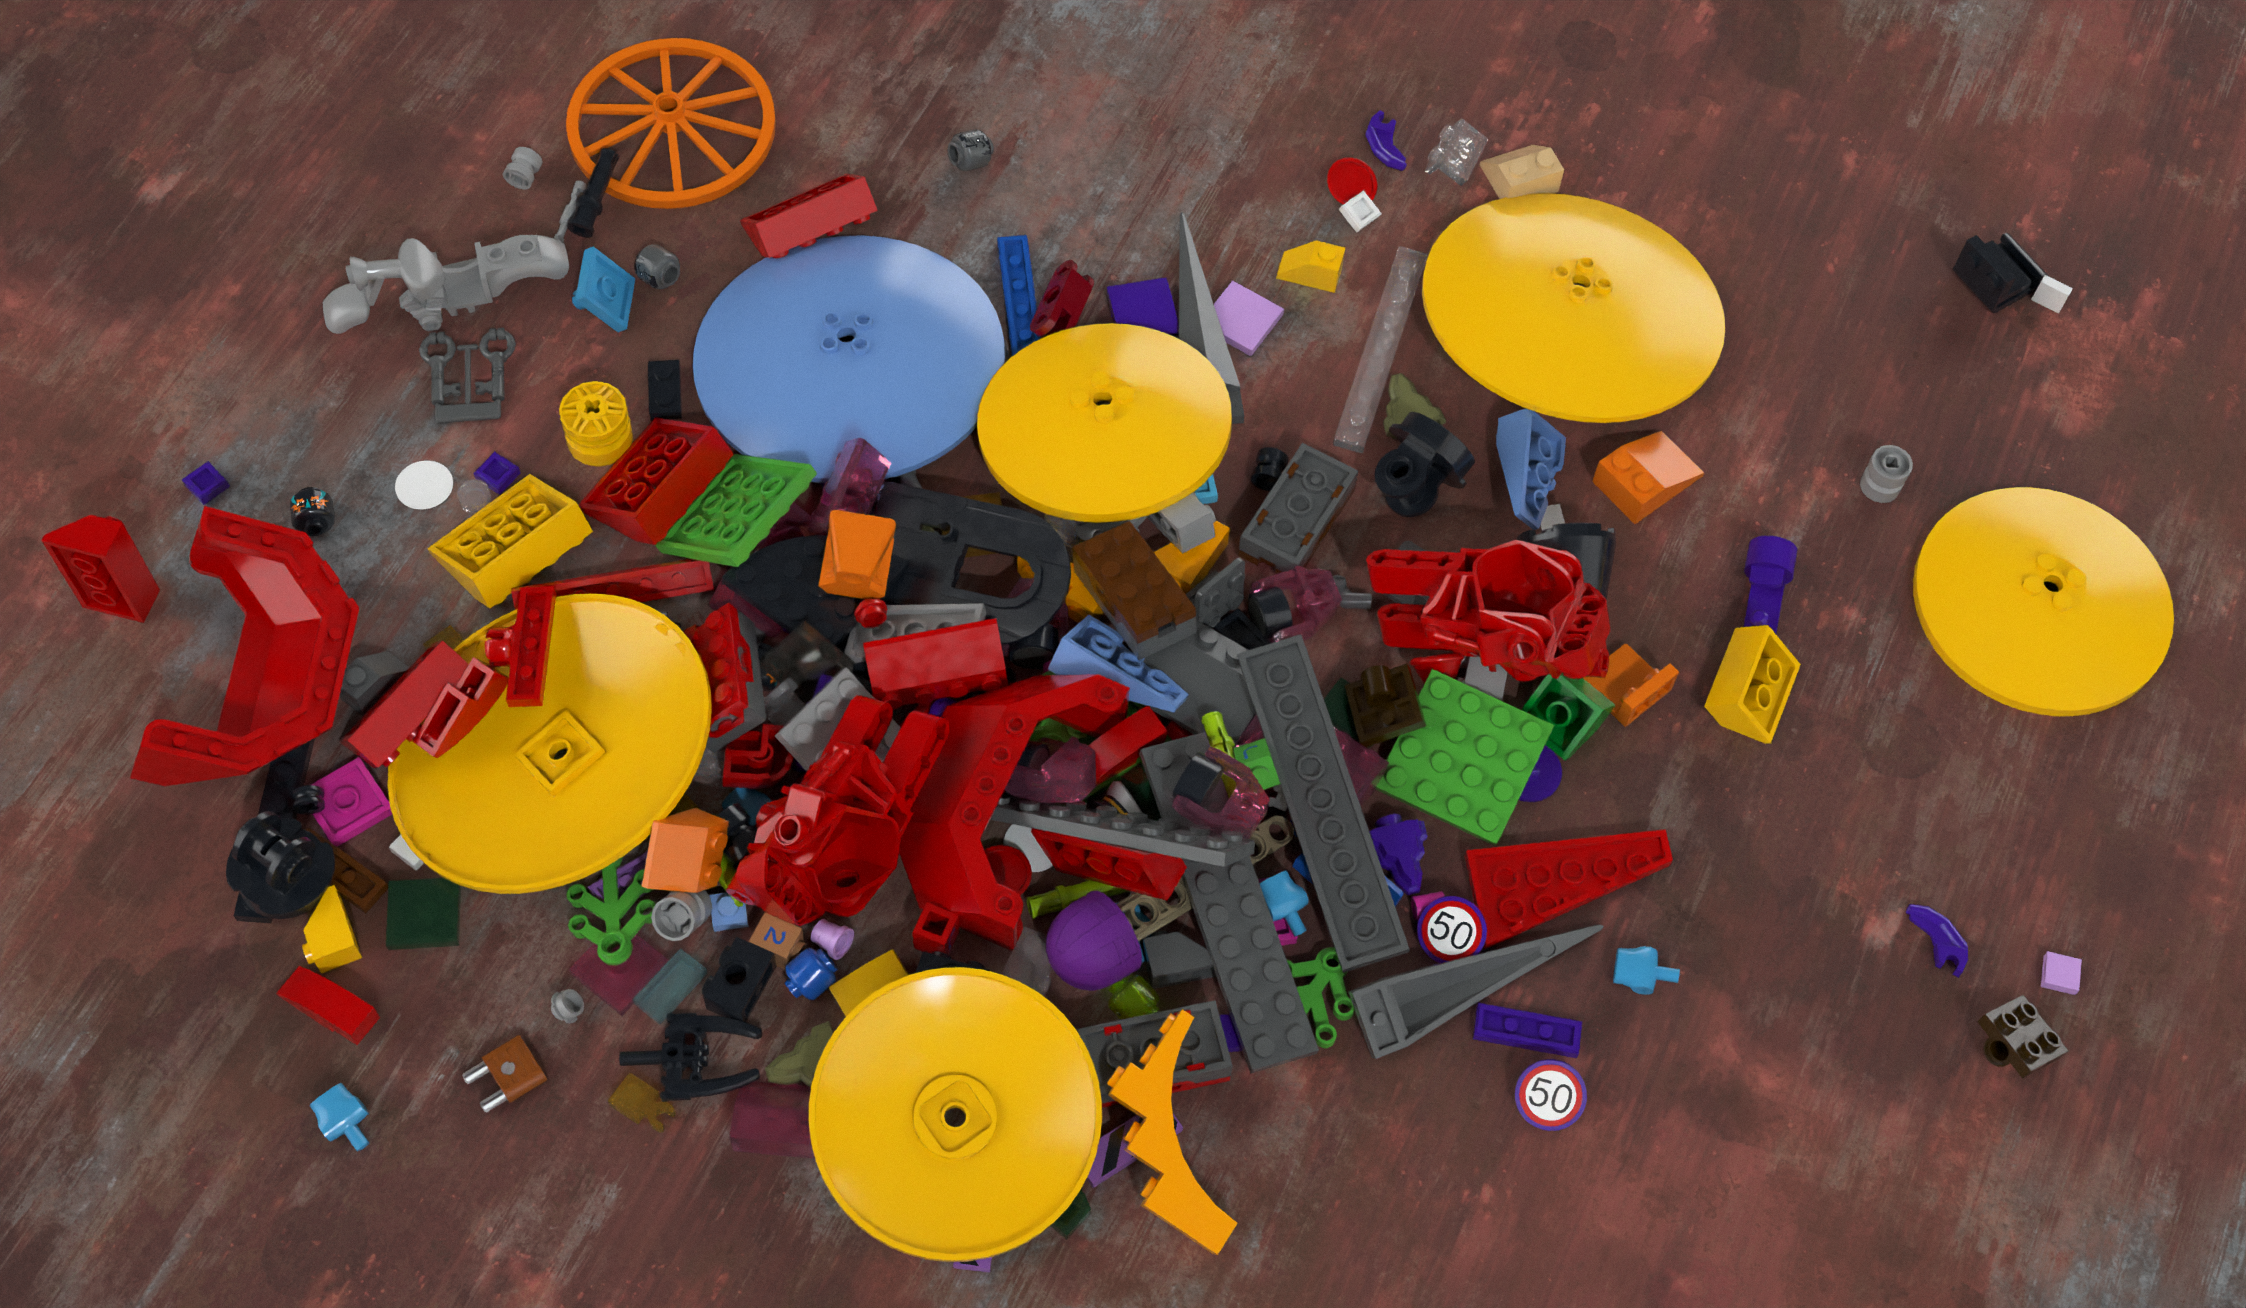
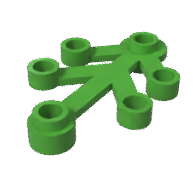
M623 857L602 869L604 903L592 896L585 886L581 884L571 886L566 894L573 907H584L606 922V933L592 926L585 915L579 914L570 919L568 928L576 938H586L597 945L599 958L605 964L612 966L619 965L630 957L633 950L631 940L645 923H652V911L647 915H643V912L648 908L653 910L656 905L654 901L649 899L641 901L636 907L635 915L621 929V918L640 895L654 890L642 887L641 881L644 875V869L635 874L632 884L619 898L617 868L620 866ZM583 893L581 898L574 899L576 894ZM580 923H585L582 929L576 930ZM620 946L617 951L611 953L615 947Z
M1328 947L1321 950L1317 954L1316 959L1312 961L1293 964L1287 960L1293 978L1316 975L1310 985L1298 986L1297 990L1306 1015L1311 1009L1316 1029L1314 1038L1317 1045L1322 1048L1333 1046L1337 1037L1335 1028L1329 1024L1322 992L1327 984H1330L1335 1000L1333 1014L1337 1019L1341 1021L1349 1020L1355 1010L1351 999L1347 996L1343 980L1348 971L1342 972L1335 948ZM1334 959L1339 965L1337 967H1330L1326 961ZM1345 1004L1350 1008V1011L1342 1013L1339 1011L1338 1006ZM1321 1032H1328L1331 1034L1332 1039L1323 1040L1319 1034Z

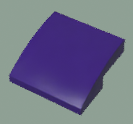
M1166 277L1106 287L1111 317L1114 318L1115 324L1142 326L1172 336L1179 335L1177 315Z

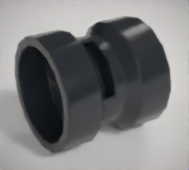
M1264 447L1260 449L1256 458L1257 467L1253 469L1251 475L1252 484L1259 489L1271 491L1287 467L1288 456L1277 448Z

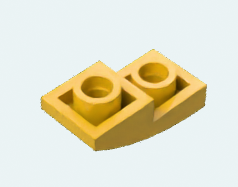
M892 949L831 985L829 989L845 1016H847L872 993L909 974L896 952Z

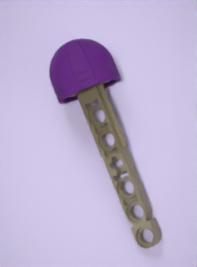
M1277 815L1273 816L1243 834V838L1255 840V844L1258 847L1257 856H1250L1253 865L1261 861L1266 855L1269 856L1281 849L1292 840L1294 828L1287 818ZM1277 824L1283 829V840L1278 841L1271 837L1269 833L1270 825ZM1181 877L1174 889L1178 895L1177 905H1169L1162 899L1136 892L1117 904L1099 891H1091L1086 896H1082L1077 901L1072 902L1056 916L1047 932L1046 953L1054 972L1064 982L1075 988L1099 990L1117 983L1137 971L1142 964L1139 941L1193 909L1183 878ZM1137 905L1148 907L1151 912L1150 921L1142 922L1136 917L1135 907Z

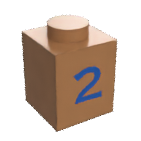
M766 912L749 940L750 943L773 952L776 965L782 969H785L787 963L806 949L807 946L802 928Z

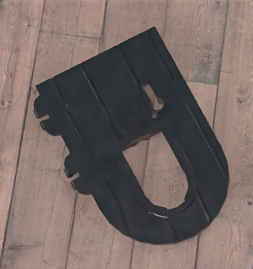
M885 481L874 516L895 520L896 529L893 536L892 552L909 562L908 569L885 593V597L880 599L886 605L983 603L986 609L985 620L997 619L1001 646L1015 644L1023 639L1034 636L1047 626L1059 612L1069 590L1071 579L1070 557L1064 541L1049 523L1035 514L1020 509ZM925 525L942 529L943 532L950 530L947 535L941 536L937 531L933 533L924 531L922 528ZM968 547L1013 557L1018 555L1028 561L1032 571L1035 572L1034 582L1029 591L1026 590L1015 598H998L955 588Z

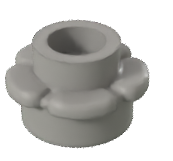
M562 990L560 993H554L551 998V1011L558 1020L574 1023L577 1020V1016L584 1011L583 999L575 990Z

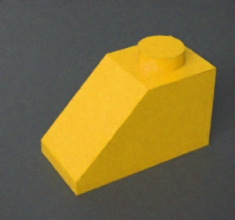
M1316 240L1284 251L1276 279L1335 293L1342 271L1345 247Z
M335 885L330 886L325 891L303 930L307 943L302 944L308 964L315 962L321 974L362 958L343 900Z

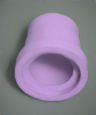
M821 919L814 926L810 939L811 942L827 951L829 957L839 960L850 949L854 939V931L848 926L840 927L826 919Z

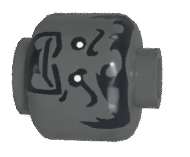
M974 129L955 134L948 145L947 152L949 160L954 166L962 171H970L983 168L989 164L994 146L991 139L983 131Z
M651 244L637 254L634 270L640 280L660 290L673 285L678 280L680 262L677 256L658 244Z

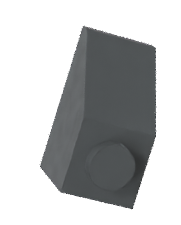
M389 651L358 657L345 669L339 696L342 701L363 716L409 667Z
M1158 931L1150 934L1148 938H1144L1142 951L1146 960L1145 965L1151 990L1217 977L1208 950L1181 933Z

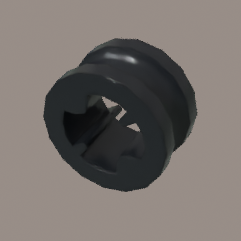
M306 785L293 790L292 798L295 800L293 810L296 813L307 815L316 814L324 810L323 788L315 785Z

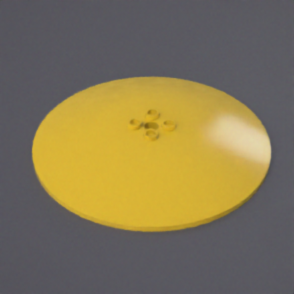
M1551 193L1527 194L1490 201L1468 211L1452 222L1440 234L1432 246L1425 264L1422 278L1423 305L1428 322L1444 350L1460 368L1488 390L1521 407L1544 415L1580 422L1612 423L1643 419L1662 413L1682 403L1702 387L1713 372L1724 345L1725 317L1722 303L1713 282L1698 260L1681 243L1655 224L1632 212L1602 201L1580 196ZM1575 283H1579V284L1584 285L1585 287L1580 286V285H1574V284H1575Z
M573 594L556 597L543 706L508 707L506 702V686L499 699L480 722L454 747L439 758L433 757L411 741L409 743L405 739L397 748L400 754L388 766L387 786L389 803L398 830L414 854L434 872L460 886L497 894H521L544 891L583 879L609 866L643 842L651 834L653 821L665 819L671 813L696 774L706 748L712 714L711 690L701 657L689 638L674 622L648 605L632 599L605 594ZM518 609L495 619L477 630L453 650L468 664L473 657L489 664V659L485 655V641L493 638H486L487 631L495 627L513 626L516 622ZM495 667L509 677V667ZM567 749L566 754L562 758L554 760L558 751Z

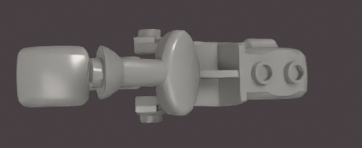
M537 234L518 235L503 240L500 243L483 247L480 242H476L474 244L477 258L442 266L437 259L436 252H430L422 242L411 238L406 239L402 243L398 259L366 262L360 258L350 256V265L346 266V273L350 283L333 290L323 300L325 324L331 332L341 334L356 325L366 322L369 317L370 306H374L384 279L402 278L408 290L399 297L400 307L402 309L405 308L407 312L410 311V314L419 321V324L425 331H436L443 322L441 308H445L451 316L458 315L457 309L467 308L469 313L475 311V306L493 302L492 297L499 296L508 285L517 280L527 277L562 279L569 270L566 247L562 242L548 236Z

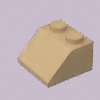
M1530 145L1480 161V167L1499 199L1527 194L1557 193L1564 173V168L1552 148L1538 145Z

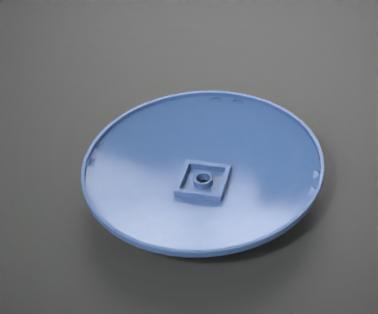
M863 235L817 239V242L811 246L800 247L798 245L789 249V253L785 257H766L737 276L712 303L697 333L693 352L694 382L700 404L707 418L723 439L742 455L811 464L817 472V475L811 482L827 483L826 481L828 480L842 481L843 484L880 481L914 471L942 457L965 440L977 427V415L984 391L996 372L1005 364L1004 337L996 310L978 283L964 270L950 260L921 246L896 239ZM849 335L854 337L850 342L839 340L843 336Z

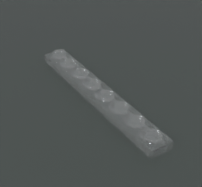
M1401 246L1398 247L1334 437V446L1362 454L1364 452L1426 264L1427 253Z

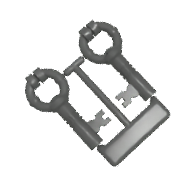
M490 328L489 332L482 337L479 346L477 344L457 346L458 351H465V404L443 405L444 397L453 395V397L461 396V392L458 390L461 389L460 383L444 384V367L453 358L456 351L453 339L445 335V332H438V334L430 332L429 336L422 341L419 352L421 358L431 367V403L435 405V420L437 423L501 418V401L505 399L504 363L513 354L516 347L514 337L505 331V328ZM497 338L499 340H507V349L504 352H489V341H495ZM430 344H447V353L444 356H429L428 346ZM480 348L482 355L492 363V381L483 383V381L475 382L476 388H479L475 389L476 395H484L486 392L492 394L494 402L471 403V350Z

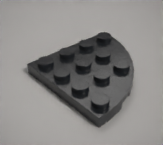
M828 535L796 537L766 546L752 553L739 567H732L722 576V584L824 659L828 658L859 623L854 616V611L865 600L828 594L818 586ZM892 552L886 592L908 569L909 565L908 561Z

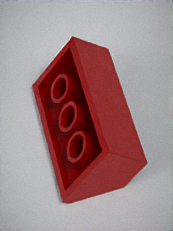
M844 174L743 218L740 222L761 256L782 258L789 253V249L798 245L800 247L811 246L817 242L816 237L825 233L827 236L838 234L844 230V225L853 222L854 225L863 223L870 219L869 214L878 210L865 177Z
M88 515L43 536L41 541L82 608L141 623L145 622L160 589L121 520L112 516H105L103 518Z
M996 618L863 643L873 697L876 700L888 702L893 710L902 705L913 703L927 704L934 699L945 697L958 698L974 691H993L1008 685Z
M443 640L432 643L339 742L371 767L379 768L381 765L388 767L400 754L397 748L406 739L410 743L415 738L421 727L420 723L428 716L445 685L449 683L456 686L469 664Z
M1035 828L1031 830V833L1056 871L1166 901L1170 898L1187 868L1182 858Z

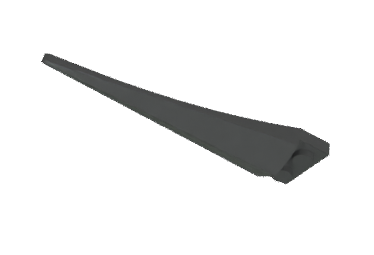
M1181 212L1179 218V339L1198 350L1216 368L1229 393L1232 424L1244 423L1245 415L1240 384L1185 215Z
M1596 924L1379 978L1374 982L1348 991L1371 1058L1377 1059L1408 1047L1493 992L1599 932L1604 926Z

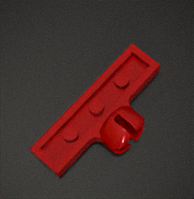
M554 586L520 587L515 624L510 627L491 628L486 633V638H493L485 641V655L489 659V665L492 667L510 668L506 694L508 707L543 706L556 601Z

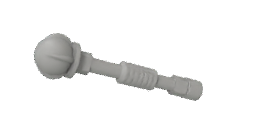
M583 181L575 182L570 203L565 206L559 223L561 225L554 239L562 243L564 242L568 221L573 219L576 212V201L580 196L584 195L587 188L586 183Z

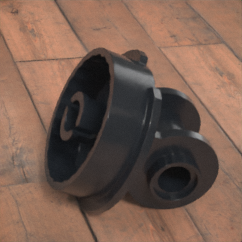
M1410 412L1401 424H1392L1389 427V431L1397 437L1401 444L1398 446V449L1388 452L1380 459L1375 468L1374 475L1378 488L1386 495L1387 503L1393 512L1402 517L1420 516L1433 507L1438 498L1439 487L1442 483L1458 489L1466 486L1467 483L1463 478L1475 464V459L1468 448L1449 430L1431 418L1417 412Z
M266 811L249 819L238 831L227 860L226 878L231 889L234 892L239 891L245 903L253 911L268 918L288 919L310 911L320 902L325 891L330 887L335 871L334 851L327 842L321 843L312 833L302 829L301 822L290 818L281 819L273 811Z

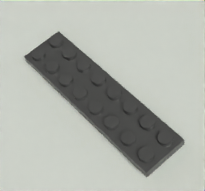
M1015 788L1006 789V793L1002 795L990 819L1222 867L1254 854L1255 840L1243 838L1241 832L1222 831L1221 834L1211 832V827L1207 825L1194 824L1186 827L1179 825V821L1176 819L1161 818L1155 821L1148 819V815L1145 813L1130 812L1127 815L1119 814L1114 807L1099 806L1094 809L1086 807L1087 803L1084 801L1068 800L1064 803L1056 801V796L1039 794L1033 797L1026 795V791Z

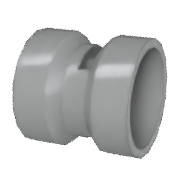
M518 147L511 157L512 163L507 164L503 177L510 185L518 189H529L535 179L534 174L539 171L543 161L534 150Z

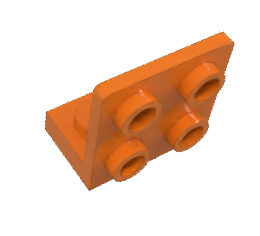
M1624 644L1609 656V668L1605 678L1583 677V679L1616 705L1611 714L1626 727L1672 690L1679 671L1671 663L1662 670L1658 668L1653 669L1628 644Z

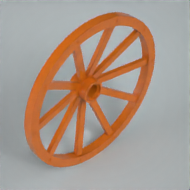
M667 38L646 41L624 48L610 55L590 70L582 79L570 100L566 118V131L574 160L580 170L590 180L596 166L591 160V156L599 153L603 148H609L654 125L620 181L611 177L605 193L638 206L672 209L710 202L728 194L745 183L759 169L771 149L775 136L776 119L772 95L766 82L758 71L745 59L713 43L687 38ZM669 55H688L710 60L679 93L672 91ZM660 56L663 92L656 95L620 69L644 59ZM721 64L736 72L751 86L687 101ZM609 76H612L652 105L587 104V102L599 85ZM758 97L763 111L762 128H753L694 112V110ZM582 114L647 115L585 148L583 147L580 139ZM688 121L757 139V142L745 160L733 169ZM682 130L725 176L709 184L683 190L677 132ZM662 132L667 133L674 191H651L630 186Z

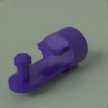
M1759 536L1750 540L1744 573L1749 578L1751 588L1744 627L1769 625L1777 635L1785 584L1793 580L1798 552L1796 545L1791 541L1777 536Z

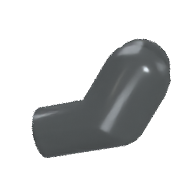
M1335 575L1330 578L1329 585L1327 586L1328 594L1342 608L1371 609V593H1352L1346 586V579L1343 576Z

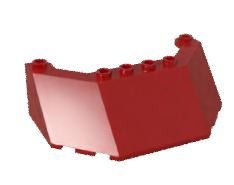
M204 506L192 543L189 563L196 572L219 578L245 614L217 730L212 731L166 719H157L150 722L144 730L133 764L131 779L161 786H172L247 775L331 730L357 622L359 606L352 597H348L339 584L340 579L327 561L321 559L313 547V541L306 532Z
M1099 674L1038 675L946 706L941 717L946 718L949 722V735L911 807L914 814L901 837L899 849L903 866L910 880L920 911H923L926 903H930L959 915V926L961 929L1012 952L1015 951L1023 933V922L1020 918L1023 912V901L1017 892L996 882L980 839L1038 722L1050 718L1097 739L1127 718L1130 687Z

